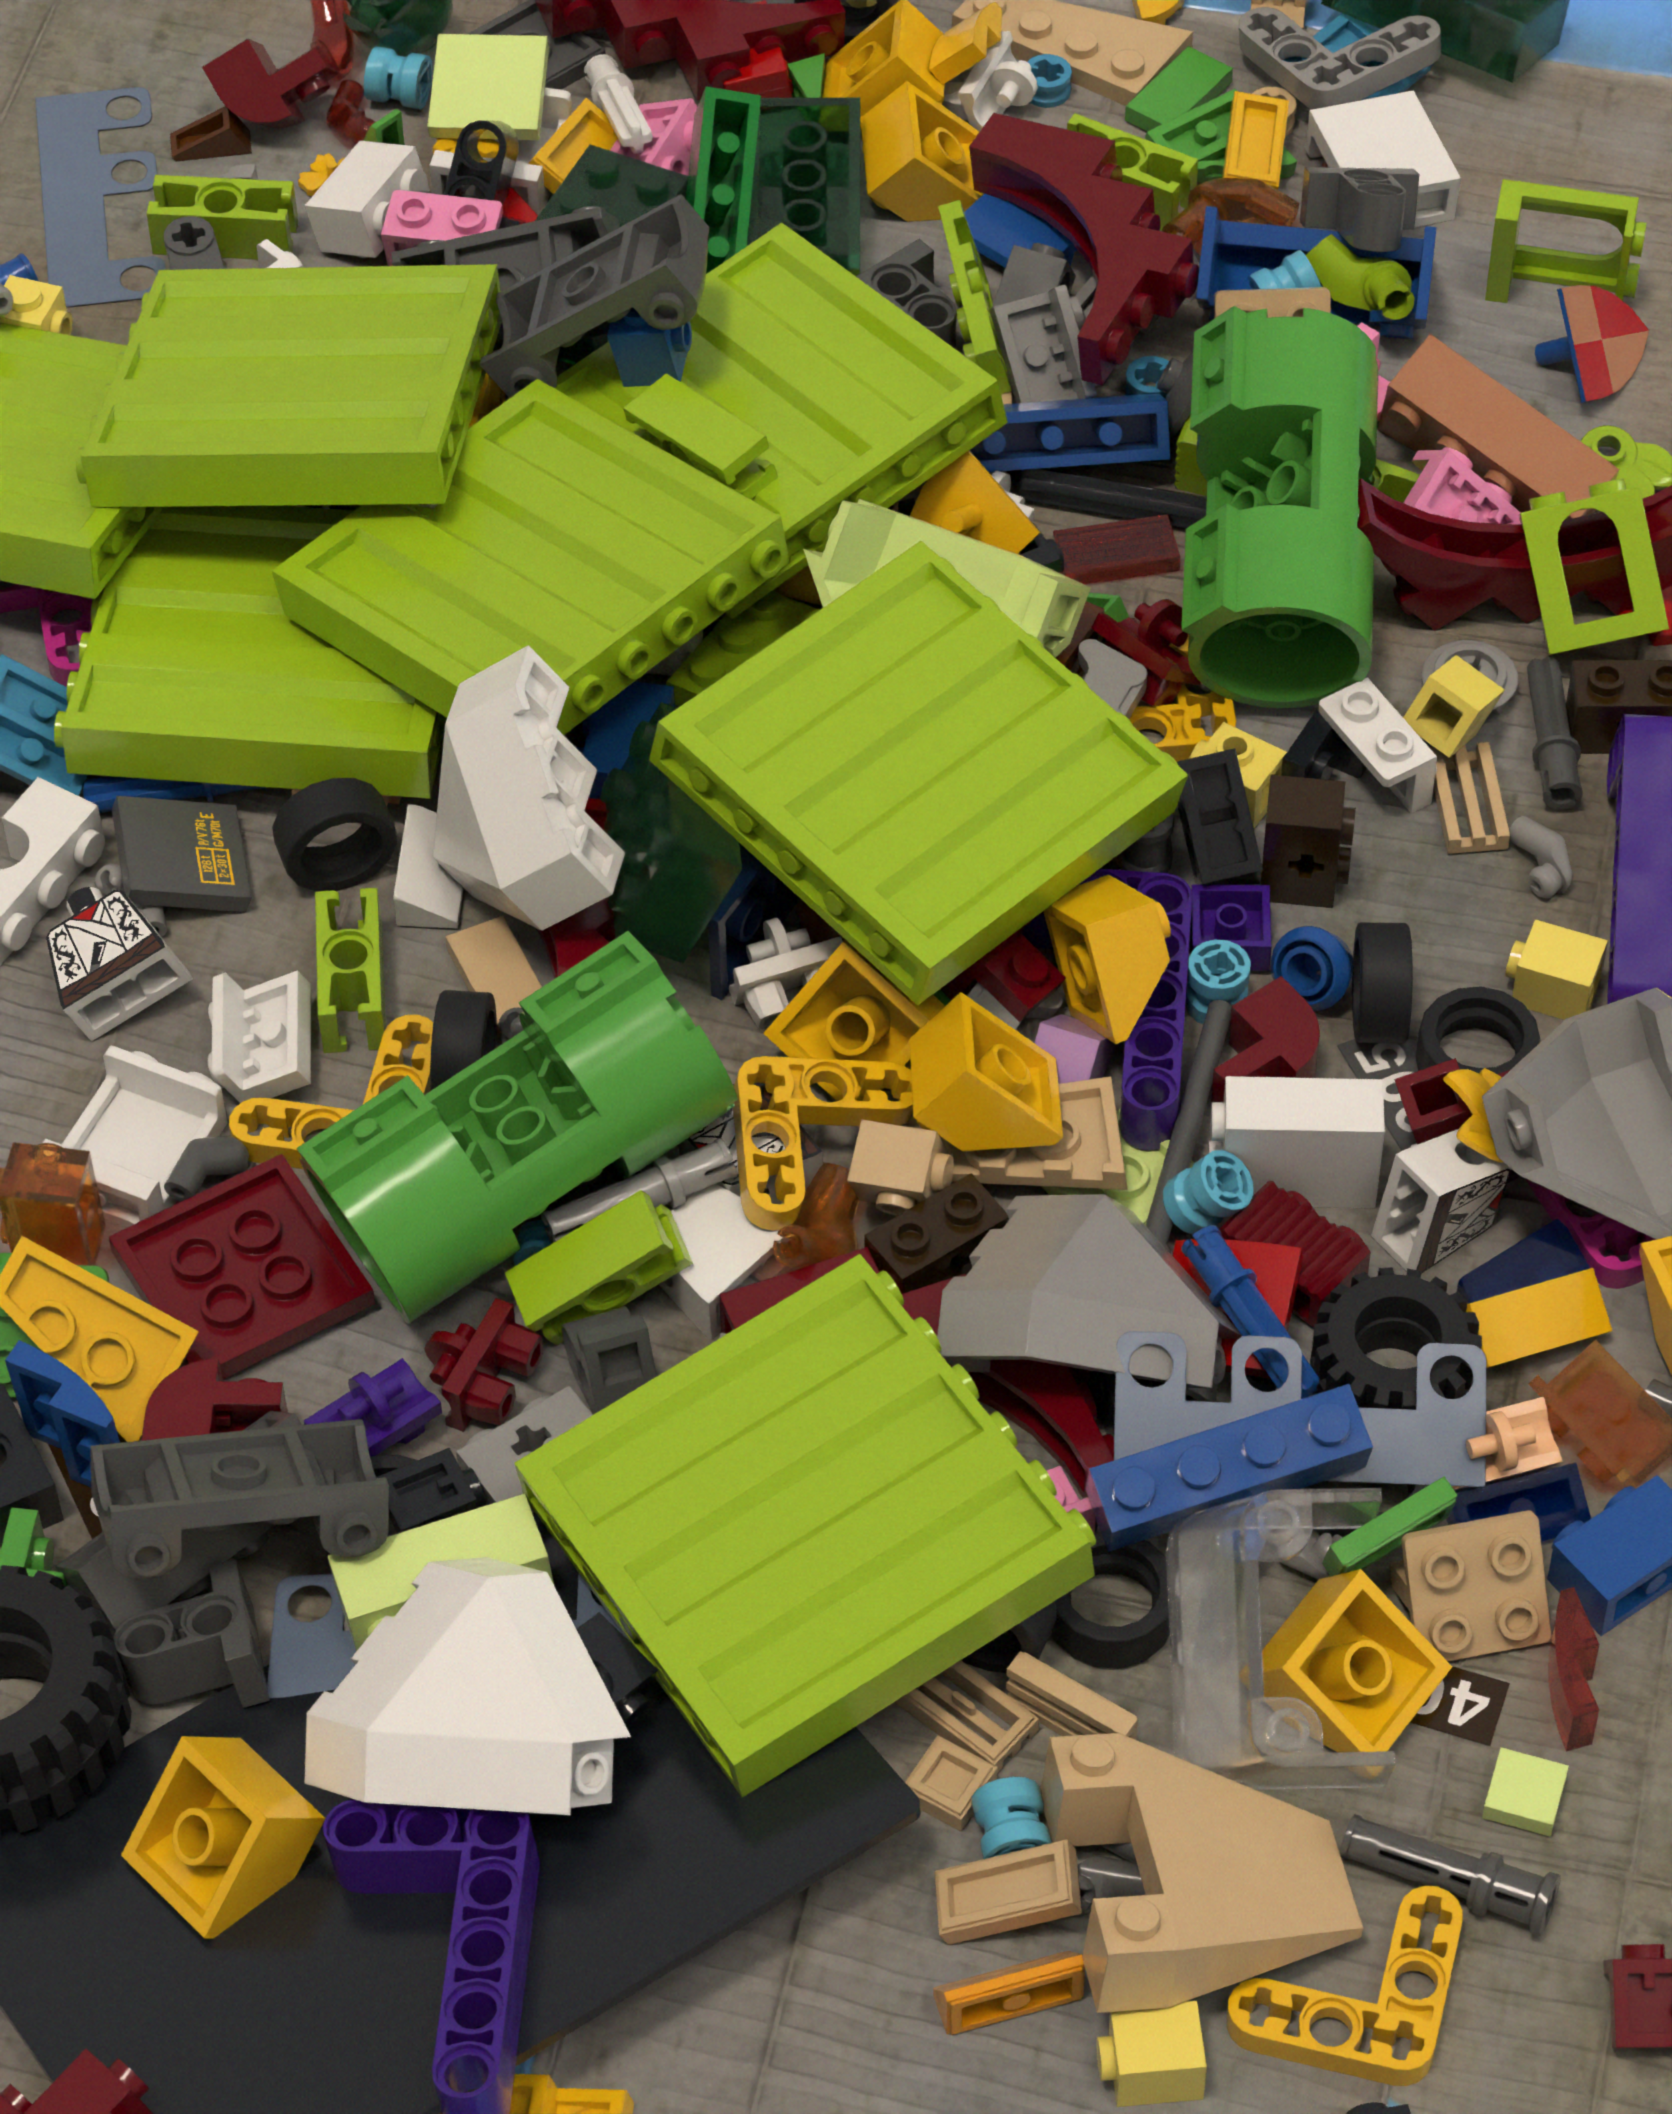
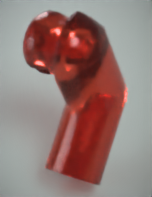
M349 79L343 80L340 83L327 112L326 121L329 129L345 141L351 139L357 144L359 141L364 140L370 126L375 121L364 116L365 111L360 108L365 96L363 86Z

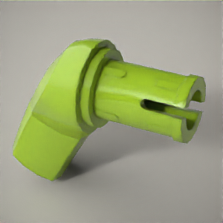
M1333 234L1325 237L1306 254L1323 287L1330 291L1331 298L1334 301L1368 311L1382 310V314L1391 320L1402 319L1412 311L1414 306V295L1411 292L1412 280L1408 271L1398 262L1382 257H1358Z

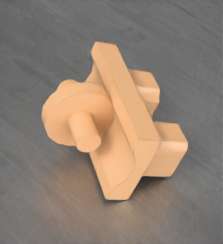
M1544 1397L1486 1411V1435L1466 1440V1449L1471 1459L1486 1456L1485 1483L1563 1462L1551 1432ZM1452 1486V1488L1454 1489V1491L1472 1487V1486Z

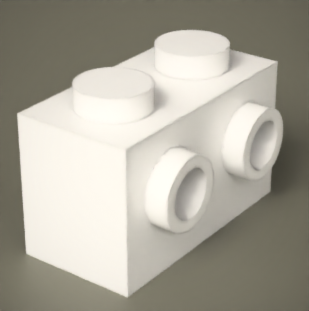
M359 141L305 204L320 252L355 255L360 258H376L384 249L381 232L392 193L395 190L430 191L427 176L423 171L415 146Z

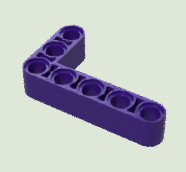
M1623 714L1610 746L1607 770V798L1617 799L1607 1004L1653 988H1658L1672 998V717Z
M1098 869L1079 885L1111 875L1155 900V902H1159L1164 908L1170 923L1171 936L1165 939L1170 961L1129 1038L1125 1041L1120 1109V1132L1125 1141L1138 1149L1158 1150L1160 1149L1161 1142L1170 1140L1179 1110L1192 908L1191 887L1182 878L1168 873ZM1041 912L1032 919L1022 935L1035 948L1053 949L1044 912Z
M355 1799L344 1801L327 1814L323 1824L324 1838L335 1876L342 1887L350 1892L361 1894L456 1893L432 2067L433 2082L442 2114H509L540 1867L529 1814L526 1812L366 1803ZM470 2089H476L475 2091L464 2093Z

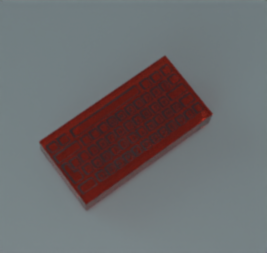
M1168 514L1053 531V540L1060 548L1064 559V571L1060 573L1084 585L1180 571V554Z

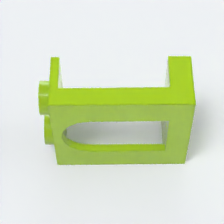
M1503 179L1494 222L1485 300L1508 303L1512 278L1565 286H1597L1606 291L1615 292V295L1622 301L1624 296L1635 298L1640 264L1630 263L1629 261L1630 255L1638 257L1642 255L1647 224L1646 222L1636 221L1639 198ZM1522 209L1606 221L1619 230L1623 237V242L1614 252L1604 255H1592L1517 244Z
M1624 479L1588 486L1590 498L1568 503L1566 502L1565 492L1529 499L1531 511L1519 514L1544 628L1543 635L1548 655L1669 629L1640 487L1626 490ZM1584 509H1595L1605 513L1613 521L1617 530L1634 612L1575 625L1558 546V532L1562 522L1571 513Z

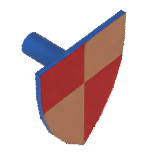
M1587 285L1557 289L1567 336L1537 344L1535 347V357L1538 363L1545 366L1572 359L1581 403L1602 399L1618 392L1631 379L1642 359L1649 329L1631 307L1609 291L1597 286Z

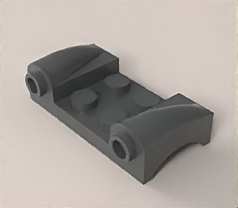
M680 194L497 294L496 303L503 323V346L498 351L483 356L480 366L504 393L511 398L536 379L556 388L557 359L560 346L569 347L575 344L587 331L606 321L613 323L622 319L629 313L632 307L653 328L669 330L685 325L696 314L705 286L709 226L683 195Z
M582 207L574 210L571 214L445 241L430 240L421 242L416 247L391 252L393 266L497 264L500 289L503 291L618 229L620 221L603 207ZM606 321L587 331L581 339L608 334L610 323ZM501 323L493 350L501 349L503 346V323Z
M362 1419L90 1446L92 1497L114 1568L126 1577L150 1579L162 1576L173 1570L180 1562L182 1555L183 1529L195 1528L200 1531L214 1532L223 1530L232 1524L264 1521L270 1524L281 1525L294 1522L299 1517L311 1516L322 1547L330 1554L340 1557H357L369 1554L386 1541L389 1533V1484L386 1477L376 1478L367 1445L365 1425Z

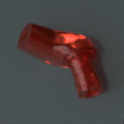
M310 0L314 28L310 44L311 49L281 68L276 69L277 71L283 69L317 48L329 53L340 71V74L330 80L341 81L353 69L355 49L353 24L347 0Z

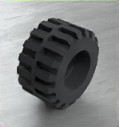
M1393 1267L1379 1268L1377 1277L1370 1278L1365 1271L1354 1275L1351 1280V1288L1340 1283L1331 1291L1330 1303L1323 1302L1317 1313L1310 1360L1311 1367L1319 1377V1383L1314 1393L1319 1394L1350 1384L1358 1408L1416 1410L1417 1366L1407 1369L1389 1368L1372 1361L1366 1354L1379 1349L1391 1348L1403 1350L1417 1356L1419 1350L1429 1343L1471 1344L1481 1349L1482 1336L1478 1335L1479 1321L1475 1312H1466L1468 1301L1459 1292L1451 1295L1446 1293L1447 1282L1436 1276L1430 1282L1421 1279L1422 1271L1407 1268V1275L1394 1274ZM1445 1356L1438 1359L1432 1366L1430 1382L1438 1395L1446 1399H1458L1470 1390L1473 1383V1373L1469 1364L1462 1358Z

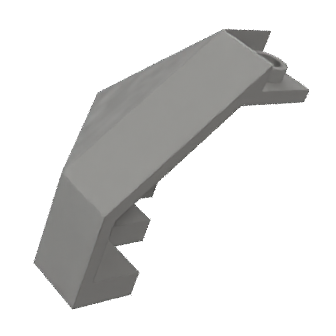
M1653 988L1566 1018L1482 1096L1497 1157L1513 1171L1534 1183L1657 1240L1672 1236V999L1657 988Z
M1105 1194L1016 1196L1006 1208L1009 1221L1003 1229H990L969 1256L972 1269L965 1277H953L942 1291L937 1335L942 1348L940 1354L947 1363L953 1366L960 1364L967 1372H990L991 1360H1032L1116 1375V1372L1125 1373L1116 1349L1117 1341L1124 1333L1129 1331L1170 1332L1179 1335L1186 1344V1394L1198 1401L1216 1402L1217 1384L1222 1381L1226 1368L1225 1353L1221 1346L1222 1339H1239L1242 1337L1235 1325L1219 1307L1211 1304L1209 1296L1136 1214ZM1145 1344L1138 1347L1131 1355L1129 1369L1133 1378L1165 1383L1172 1374L1173 1362L1170 1354L1163 1347L1156 1344Z

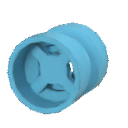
M375 46L370 52L365 68L364 95L366 99L386 103L390 99H396L401 102L402 106L422 109L428 100L433 77L431 57L417 53H411L407 57L398 56L394 49Z
M1301 250L1284 257L1281 266L1273 270L1263 268L1248 276L1251 289L1321 287L1311 263Z
M1214 939L1201 943L1194 948L1189 956L1185 1006L1189 1015L1201 1024H1204L1210 1002L1223 1000L1234 1005L1248 996L1251 961L1247 952L1238 944L1228 940Z
M1215 1150L1195 1162L1192 1168H1186L1167 1181L1163 1189V1203L1166 1213L1172 1222L1182 1231L1194 1234L1204 1227L1218 1225L1223 1221L1224 1217H1230L1246 1207L1253 1197L1254 1184L1249 1170L1238 1157L1224 1150Z
M1026 1777L1001 1778L986 1783L972 1795L971 1803L975 1822L985 1832V1835L980 1840L983 1859L1052 1843L1049 1829L1039 1819L1043 1812L1044 1804L1040 1786L1034 1780Z

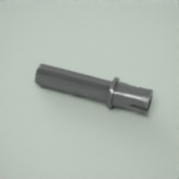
M1547 656L1542 660L1534 658L1527 666L1538 741L1532 749V759L1541 771L1542 795L1545 804L1554 809H1567L1576 805L1575 799H1582L1583 791L1577 769V762L1581 757V748L1579 743L1570 734L1559 661L1552 656Z

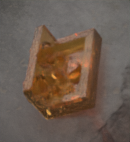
M1597 1340L1592 1342L1548 1384L1539 1375L1528 1383L1539 1397H1544L1550 1428L1560 1438L1571 1430L1580 1439L1585 1447L1576 1455L1603 1484L1614 1476L1624 1487L1634 1486L1636 1488L1672 1455V1418Z

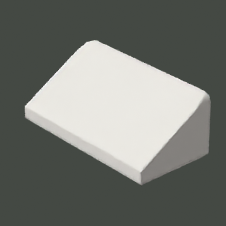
M408 804L394 888L393 900L396 925L458 929L464 888L433 858L437 813L413 804Z

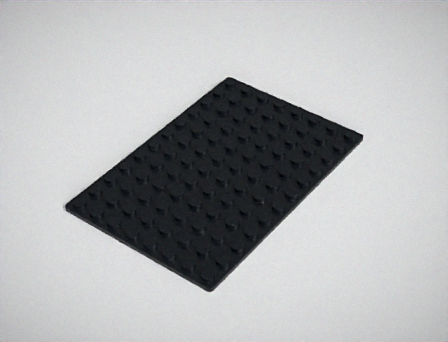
M536 1512L532 1514L548 1554L554 1586L571 1620H577L579 1572ZM591 1590V1594L595 1602L603 1606ZM269 1665L264 1667L267 1684ZM654 1677L645 1695L650 1701L649 1707L627 1729L631 1737L614 1739L612 1803L571 1808V1815L528 1813L539 1855L540 1867L515 2067L915 1822L921 1815L918 1796L857 1727H854L742 1798ZM232 1685L124 1747L117 1763L112 1768L103 1767L105 1780L90 1796L83 1792L74 1799L76 1807L58 1819L54 1813L37 1821L39 1828L21 1834L18 1833L16 1827L1 1830L0 2009L51 2083L86 2048L107 2068L117 2058L125 2063L150 2088L143 2095L141 2101L153 2114H440L442 2112L433 2082L432 2067L456 1893L361 1894L350 1892L340 1885L335 1876L322 1825L303 1864L292 1881L217 1937L204 1938L121 1856L182 1736L242 1738L325 1818L335 1806L346 1800H352V1798L305 1784L307 1712L324 1691L283 1698H269L270 1701L243 1708L235 1686ZM328 1690L326 1692L333 1693L335 1690ZM470 2089V2090H468V2091H466V2092H464V2093L472 2092V2091H475L476 2089Z

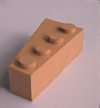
M1429 334L1388 384L1377 430L1416 453L1418 450H1442L1445 447L1459 451L1470 459L1473 463L1471 470L1480 478L1508 492L1513 499L1511 505L1521 513L1531 511L1529 499L1559 492H1565L1567 503L1590 498L1588 486L1613 481L1617 478L1619 469L1431 334ZM1579 510L1571 513L1565 520L1591 515L1596 510Z

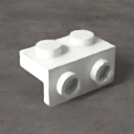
M1368 677L1362 682H1356L1320 700L1319 713L1384 787H1389L1411 814L1432 803L1434 778L1437 773V756Z
M298 970L243 990L227 973L214 976L212 1002L208 1007L209 1019L212 1024V1052L208 1055V1068L214 1082L221 1088H225L240 1103L251 1098H273L311 1084V983Z

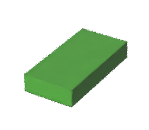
M1188 46L1126 105L1125 121L1145 131L1152 130L1218 97L1232 83L1233 68Z
M1445 1476L1330 1545L1322 1562L1323 1566L1330 1576L1367 1568L1401 1547V1539L1404 1534L1430 1529L1447 1519L1456 1503L1458 1495Z

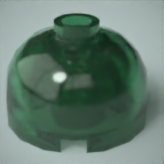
M346 0L351 5L349 15L343 12V20L361 42L371 50L375 46L394 49L398 56L407 57L411 53L419 54L422 51H427L437 44L438 34L444 33L452 15L453 0Z

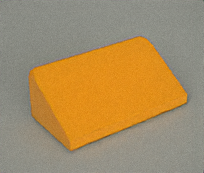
M1065 1951L934 1987L933 1996L946 2034L954 2035L1080 2000L1084 1997L1085 1965L1082 1954Z

